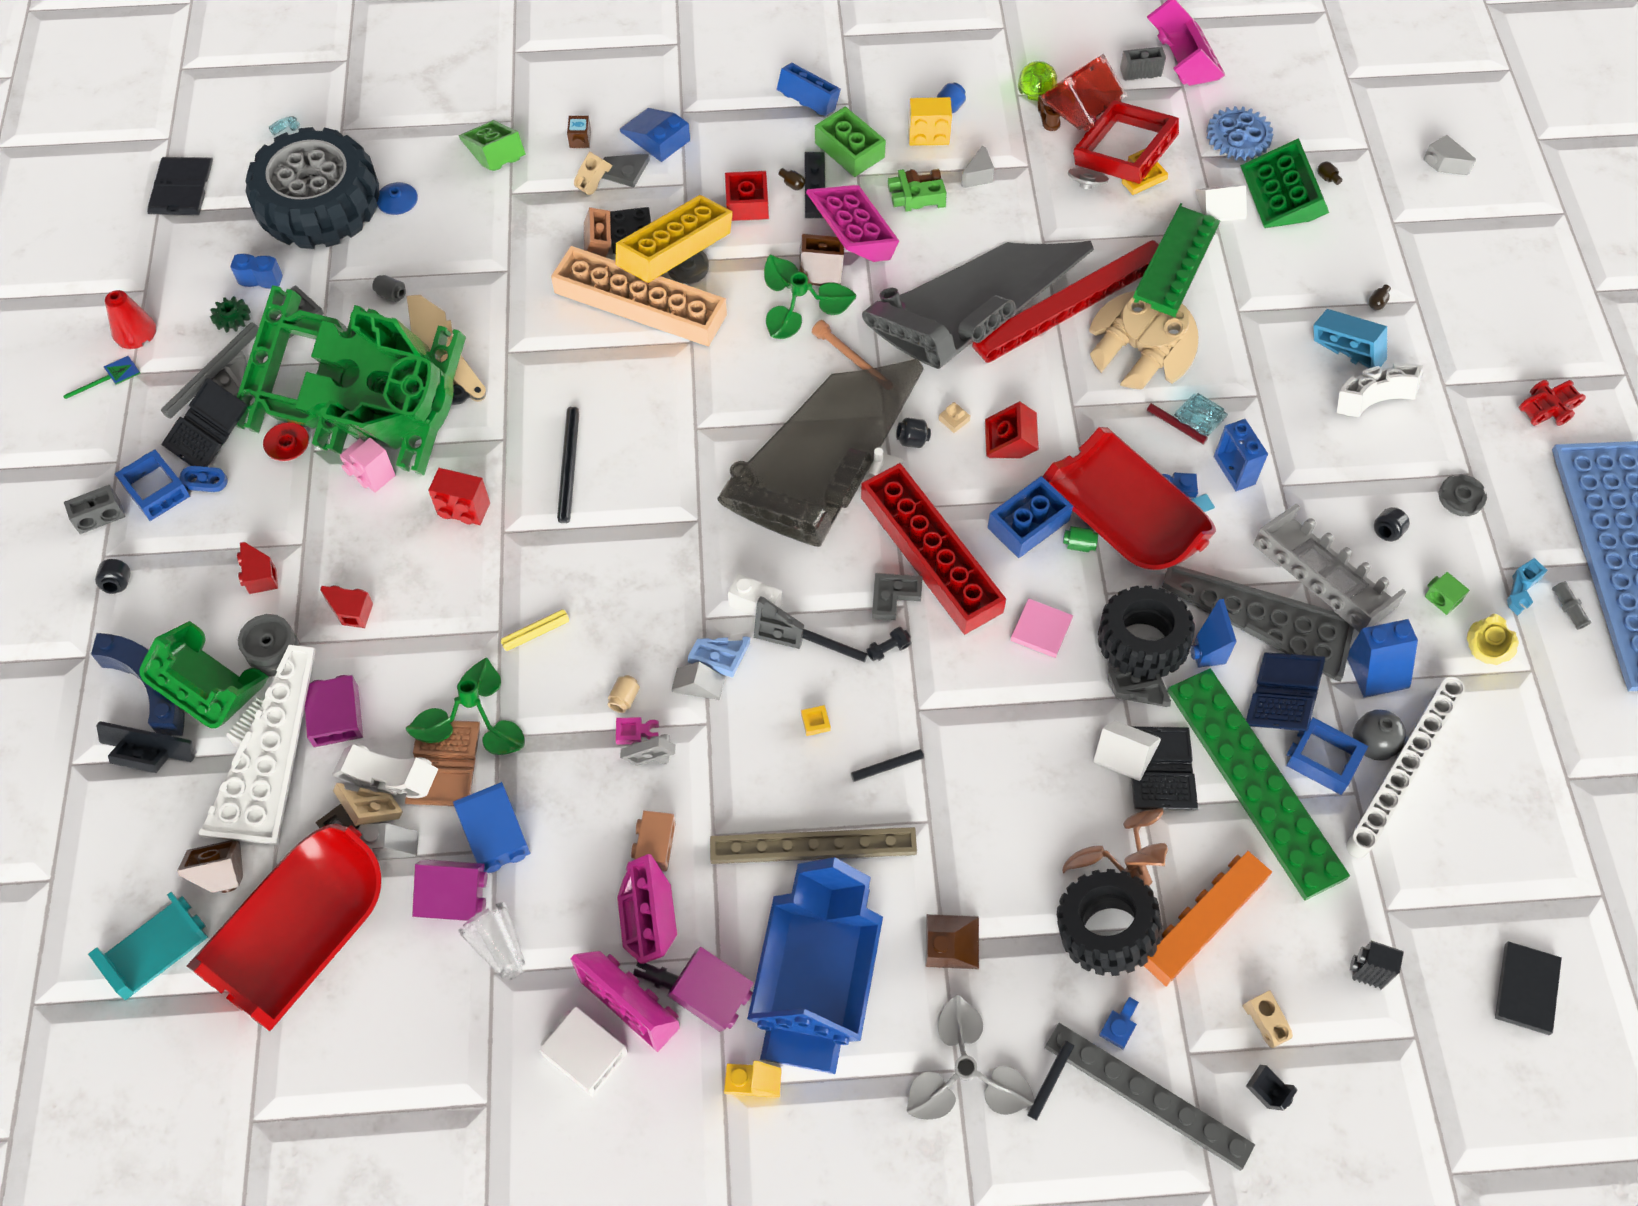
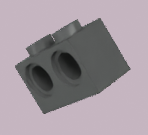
M110 484L64 501L69 520L79 534L126 517L120 499Z

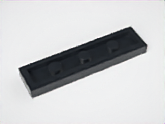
M805 152V218H824L806 191L807 189L825 188V152Z

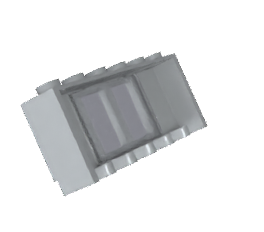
M1297 504L1260 529L1253 545L1335 610L1336 614L1359 633L1362 628L1374 626L1399 606L1406 594V591L1402 589L1393 597L1385 592L1389 585V580L1386 577L1380 578L1376 584L1368 579L1366 576L1371 568L1369 563L1363 562L1357 569L1348 562L1352 555L1350 548L1345 547L1339 554L1332 550L1330 546L1334 537L1331 533H1326L1322 536L1321 540L1312 534L1316 525L1314 519L1309 518L1303 525L1296 521L1294 518L1300 507Z

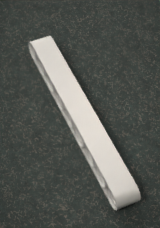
M1456 677L1445 678L1433 694L1347 840L1346 849L1353 857H1365L1378 841L1461 698L1465 688L1460 679ZM1403 763L1409 765L1410 768L1405 767ZM1392 782L1397 783L1399 787L1394 786ZM1380 800L1387 803L1388 807L1381 804ZM1368 820L1374 821L1377 826L1370 824ZM1357 839L1362 840L1366 846L1360 845Z

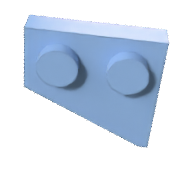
M728 637L714 640L709 638L697 639L688 655V663L693 664L700 661L714 671L733 678L750 645V637H743L739 641H728Z

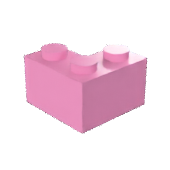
M359 438L339 455L343 462V465H341L343 470L349 476L354 475L357 477V481L364 488L369 487L375 493L396 476L386 450L371 438L365 442Z

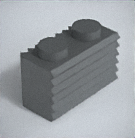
M1163 47L1123 51L1120 70L1125 81L1127 79L1138 80L1139 78L1146 79L1162 76L1166 60Z

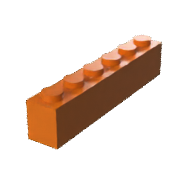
M1249 851L1242 857L1239 855L1234 857L1228 864V867L1231 869L1226 874L1220 872L1211 882L1214 885L1209 892L1204 889L1196 897L1195 901L1197 904L1192 909L1190 907L1184 909L1178 916L1180 922L1175 927L1170 924L1162 933L1164 939L1157 945V951L1154 956H1147L1148 962L1144 967L1166 987L1272 874V871Z

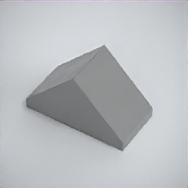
M982 146L963 171L962 187L967 188L993 182L994 166L986 147Z
M699 661L677 668L672 692L720 700L725 677Z

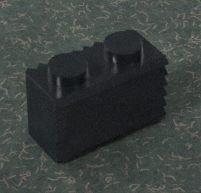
M1371 940L1366 947L1362 946L1358 955H1354L1351 960L1350 970L1353 971L1352 979L1354 981L1358 980L1359 983L1362 981L1364 984L1368 983L1369 986L1374 985L1375 988L1379 987L1380 990L1384 989L1400 973L1404 951Z

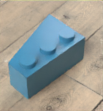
M1326 309L1314 323V341L1336 354L1341 352L1352 358L1350 362L1355 365L1359 362L1368 368L1381 367L1387 360V326L1330 309Z

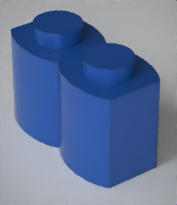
M250 254L234 255L230 266L237 283L245 287L258 285L266 289H271L272 285L279 287L283 277L277 260L271 256L254 257Z

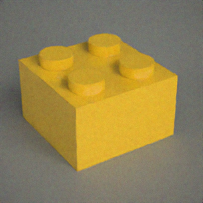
M951 97L910 98L908 121L909 146L949 145L952 121Z

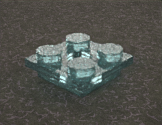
M1198 393L1197 395L1193 394L1175 412L1174 416L1181 423L1189 424L1197 429L1199 434L1209 436L1228 416V413L1224 412V408Z

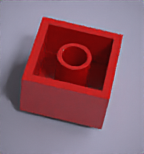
M766 171L725 173L727 209L732 211V221L769 219Z
M438 468L428 489L437 515L444 519L460 520L469 525H481L490 505L483 478Z

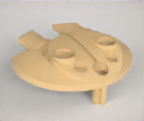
M1135 291L1119 295L1105 304L1094 317L1089 332L1095 336L1105 334L1090 353L1094 365L1101 373L1122 346H1126L1127 343L1133 348H1138V351L1142 353L1141 358L1126 375L1120 386L1143 389L1159 368H1164L1165 379L1173 384L1188 371L1197 353L1199 336L1196 322L1186 306L1181 304L1176 317L1151 309V304L1139 300L1138 303H1135V298H1133ZM1139 307V308H1142L1143 310H1141V311H1134L1133 309ZM1178 330L1179 332L1176 334H1171L1169 331Z

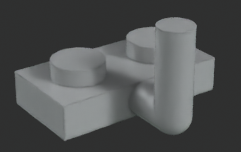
M667 734L653 736L650 740L635 742L631 746L622 748L620 758L636 766L654 760L667 764L669 756L675 754V744L670 742V736Z

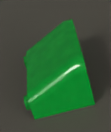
M188 621L154 639L140 666V677L147 685L202 724L215 729L225 724L259 692L269 677L256 668L244 670L240 677L202 650L206 641L205 634L198 626Z

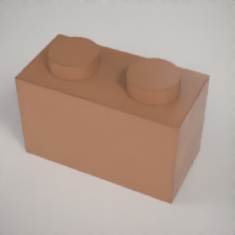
M589 207L584 220V250L606 258L611 246L610 211Z
M643 810L642 819L637 820L636 834L639 837L638 842L633 843L631 858L637 859L650 854L662 871L668 870L676 825L674 814Z

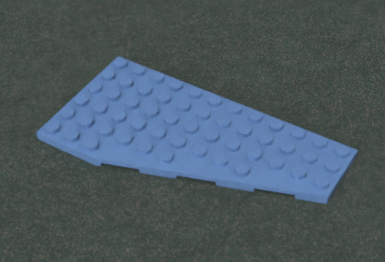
M1638 441L1555 444L1552 452L1628 692L1638 691Z

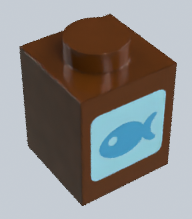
M589 116L568 117L567 136L569 148H590L591 127Z

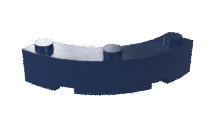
M96 633L91 655L102 668H111L128 674L131 673L143 682L149 698L148 724L159 734L183 736L184 710L147 685L140 677V666L149 650L135 641L122 636Z

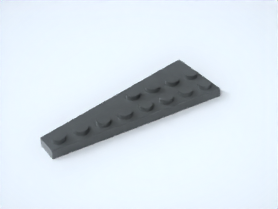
M1175 565L1167 568L1162 585L1166 590L1209 613L1212 612L1219 599H1224L1233 626L1285 654L1325 656L1322 673L1341 682L1344 676L1354 628L1334 611Z

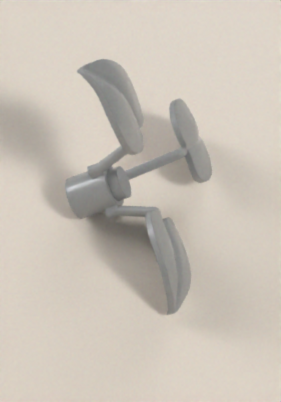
M960 995L954 996L946 1004L938 1022V1032L941 1040L949 1046L959 1043L961 1057L955 1062V1074L946 1083H944L942 1076L935 1072H924L918 1075L910 1087L907 1113L916 1118L927 1120L947 1115L953 1109L956 1102L954 1093L948 1088L958 1078L967 1081L974 1078V1076L989 1084L985 1090V1100L989 1108L994 1112L1008 1115L1032 1106L1034 1104L1032 1090L1026 1079L1014 1068L1008 1066L995 1068L991 1080L980 1071H977V1063L974 1058L966 1054L964 1043L972 1044L980 1038L983 1031V1021L978 1011Z

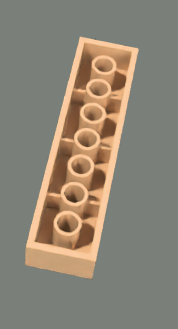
M570 246L551 276L556 294L706 346L710 345L727 316L726 298L661 276L647 283L615 265L616 261Z

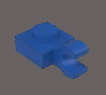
M1174 472L1172 477L1168 474H1162L1187 497L1196 498L1198 494L1197 474Z
M1129 997L1120 1014L1112 1010L1099 1036L1124 1049L1137 1025L1130 1018L1139 1002Z

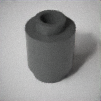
M379 275L373 281L372 288L376 294L391 301L398 302L406 294L405 284L389 276Z

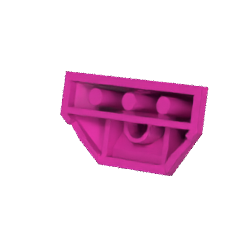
M650 854L628 862L626 867L627 873L622 880L617 896L623 948L641 964L663 957L677 936L671 884Z

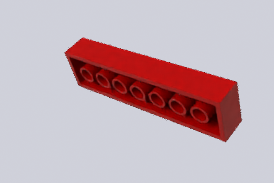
M901 463L861 483V499L919 576H922V580L964 635L1004 613L1005 596Z

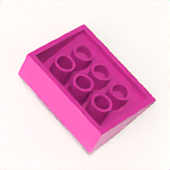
M859 185L807 189V195L846 250L872 262L891 260L899 240Z
M601 951L574 954L570 958L580 983L656 1052H659L680 1029L677 1020L679 1016L669 1006H666L664 1009L657 1002L659 998L648 988L644 991L638 985L640 981L629 971L625 974L619 968L620 963L611 954L606 957Z

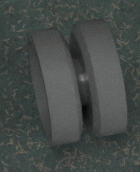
M274 614L254 617L243 626L238 636L239 650L251 668H256L271 677L276 675V670L288 646H300V642L288 622Z

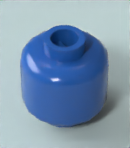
M947 83L937 94V98L951 97L952 113H955L966 101L965 89L958 83Z

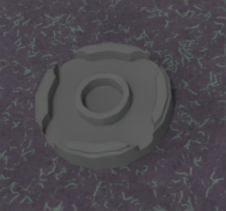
M700 251L668 271L669 276L682 284L699 282L708 273L709 260L707 255Z
M1466 474L1449 476L1443 481L1438 492L1439 500L1444 508L1459 516H1472L1481 511L1485 506L1487 493L1485 494L1484 486L1481 482Z

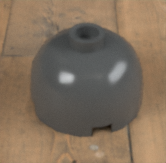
M1387 710L1367 712L1357 721L1352 732L1354 739L1368 746L1364 756L1380 761L1396 756L1402 749L1406 739V729L1401 719Z

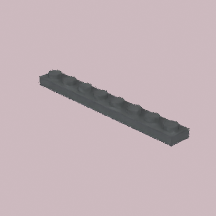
M1058 1023L1045 1049L1058 1055L1064 1041L1070 1042L1075 1046L1067 1060L1069 1064L1241 1171L1244 1168L1256 1144L1071 1029Z

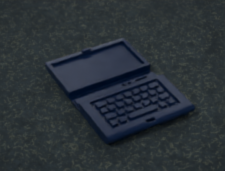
M1265 652L1257 679L1256 692L1252 695L1246 718L1249 726L1308 731L1324 668L1325 656Z

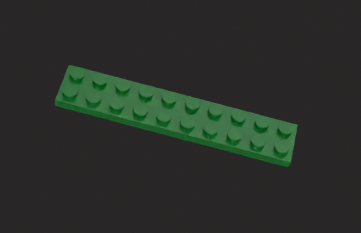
M1209 668L1170 686L1167 692L1303 900L1306 901L1346 881L1350 874L1212 669Z

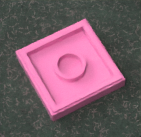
M1028 598L1012 634L1011 641L1056 658L1073 615Z

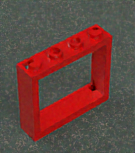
M1114 100L1104 110L1100 118L1094 122L1091 129L1084 134L1082 140L1076 144L1073 153L1075 165L1140 184L1179 135V118ZM1116 122L1157 132V135L1134 163L1093 151Z

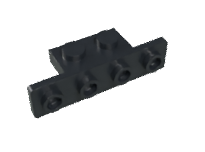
M99 721L96 725L99 742L116 746L108 755L110 764L157 773L168 758L192 762L195 758L191 740Z

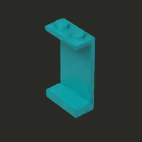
M172 892L168 893L167 896L172 903L106 953L98 947L88 953L113 990L124 1000L130 998L208 938L202 930L206 925L197 914L193 917L188 910L192 907L183 896L177 898Z

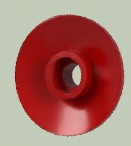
M292 422L281 423L266 433L263 440V448L266 454L274 460H292L299 457L307 449L309 435L300 424Z

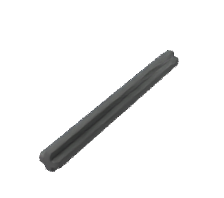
M253 322L248 324L161 408L163 415L169 419L174 417L197 394L207 378L212 380L256 337L258 325Z

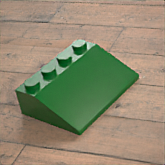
M1299 138L1240 165L1264 228L1310 222L1330 213Z

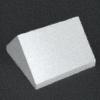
M1231 185L1196 189L1195 193L1204 215H1211L1221 221L1246 218V186Z
M1114 720L1102 729L1093 761L1098 765L1140 781L1161 738Z

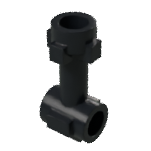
M898 627L889 634L891 639L880 645H877L876 642L870 644L869 648L866 649L869 658L872 661L877 659L880 661L885 657L883 653L896 646L900 651L909 647L912 642L907 630Z

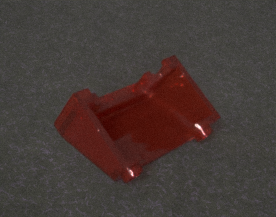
M1102 54L1064 78L1040 97L1045 105L1078 130L1084 129V131H1087L1095 126L1094 121L1096 117L1103 113L1114 100L1121 102L1127 94L1105 55Z

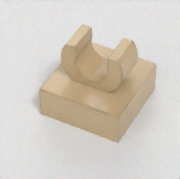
M953 402L946 410L939 414V421L955 433L970 421L971 416Z

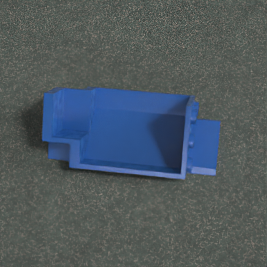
M835 857L799 863L792 893L773 897L747 1017L748 1020L757 1023L758 1028L766 1030L760 1060L830 1074H836L841 1045H849V1042L861 1041L883 916L867 908L871 877Z

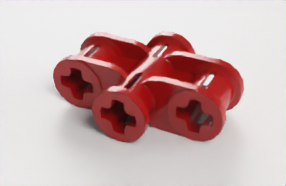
M1542 380L1530 390L1532 396L1521 403L1519 410L1528 415L1533 426L1551 417H1554L1556 419L1555 423L1561 426L1574 417L1575 412L1571 409L1579 406L1586 399V396L1576 390L1572 380H1568L1553 389L1548 386L1549 382L1547 380Z

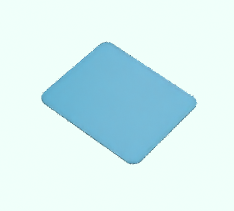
M1207 494L1191 499L1204 512L1215 508Z

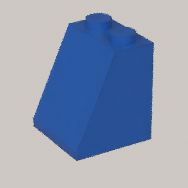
M1409 619L1362 628L1349 649L1347 660L1363 698L1411 687L1418 639Z
M502 782L453 801L476 863L484 864V872L493 873L499 870L501 866L510 862H520L527 855L531 854Z

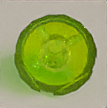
M1043 61L1030 62L1020 72L1018 81L1019 92L1028 95L1027 99L1038 101L1039 95L1055 94L1058 81L1055 69Z

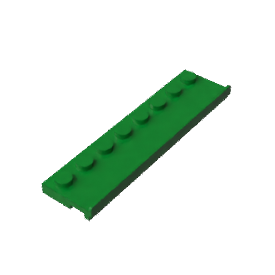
M1180 203L1134 293V302L1138 303L1139 300L1151 304V309L1176 317L1221 220L1215 219L1211 215H1204L1182 207V203Z

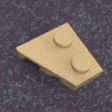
M336 783L333 792L354 825L396 820L400 818L403 812L393 796L388 793L374 792L361 787L358 792L345 789L342 783Z

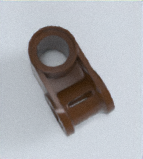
M1060 94L1038 96V112L1040 113L1043 127L1048 131H1056L1061 125L1060 116L1062 115L1063 108Z

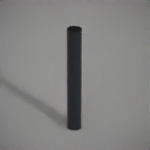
M804 629L803 639L864 663L868 657V653Z
M919 749L851 772L853 782L923 759L924 755L922 750Z
M1066 1040L1064 1041L1027 1116L1036 1121L1038 1120L1075 1045Z

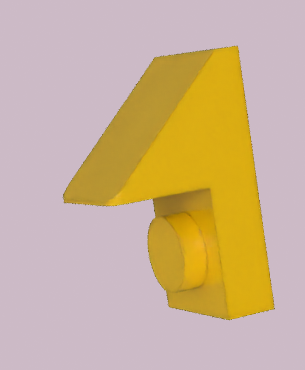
M753 1060V1065L727 1064L724 1092L725 1094L780 1097L782 1068Z

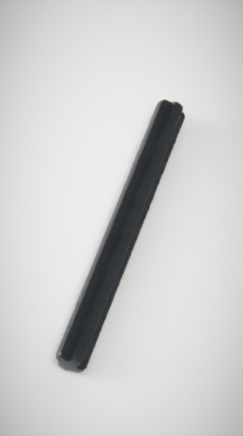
M568 407L566 412L557 513L559 523H569L571 518L579 409L577 407Z

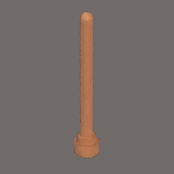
M820 320L812 328L814 336L830 342L887 391L893 389V384L832 334L830 326L824 320Z

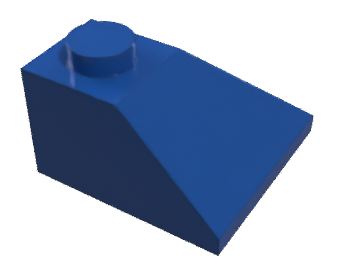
M1224 599L1218 600L1198 632L1193 645H1191V657L1193 660L1196 659L1198 668L1226 664L1237 642Z

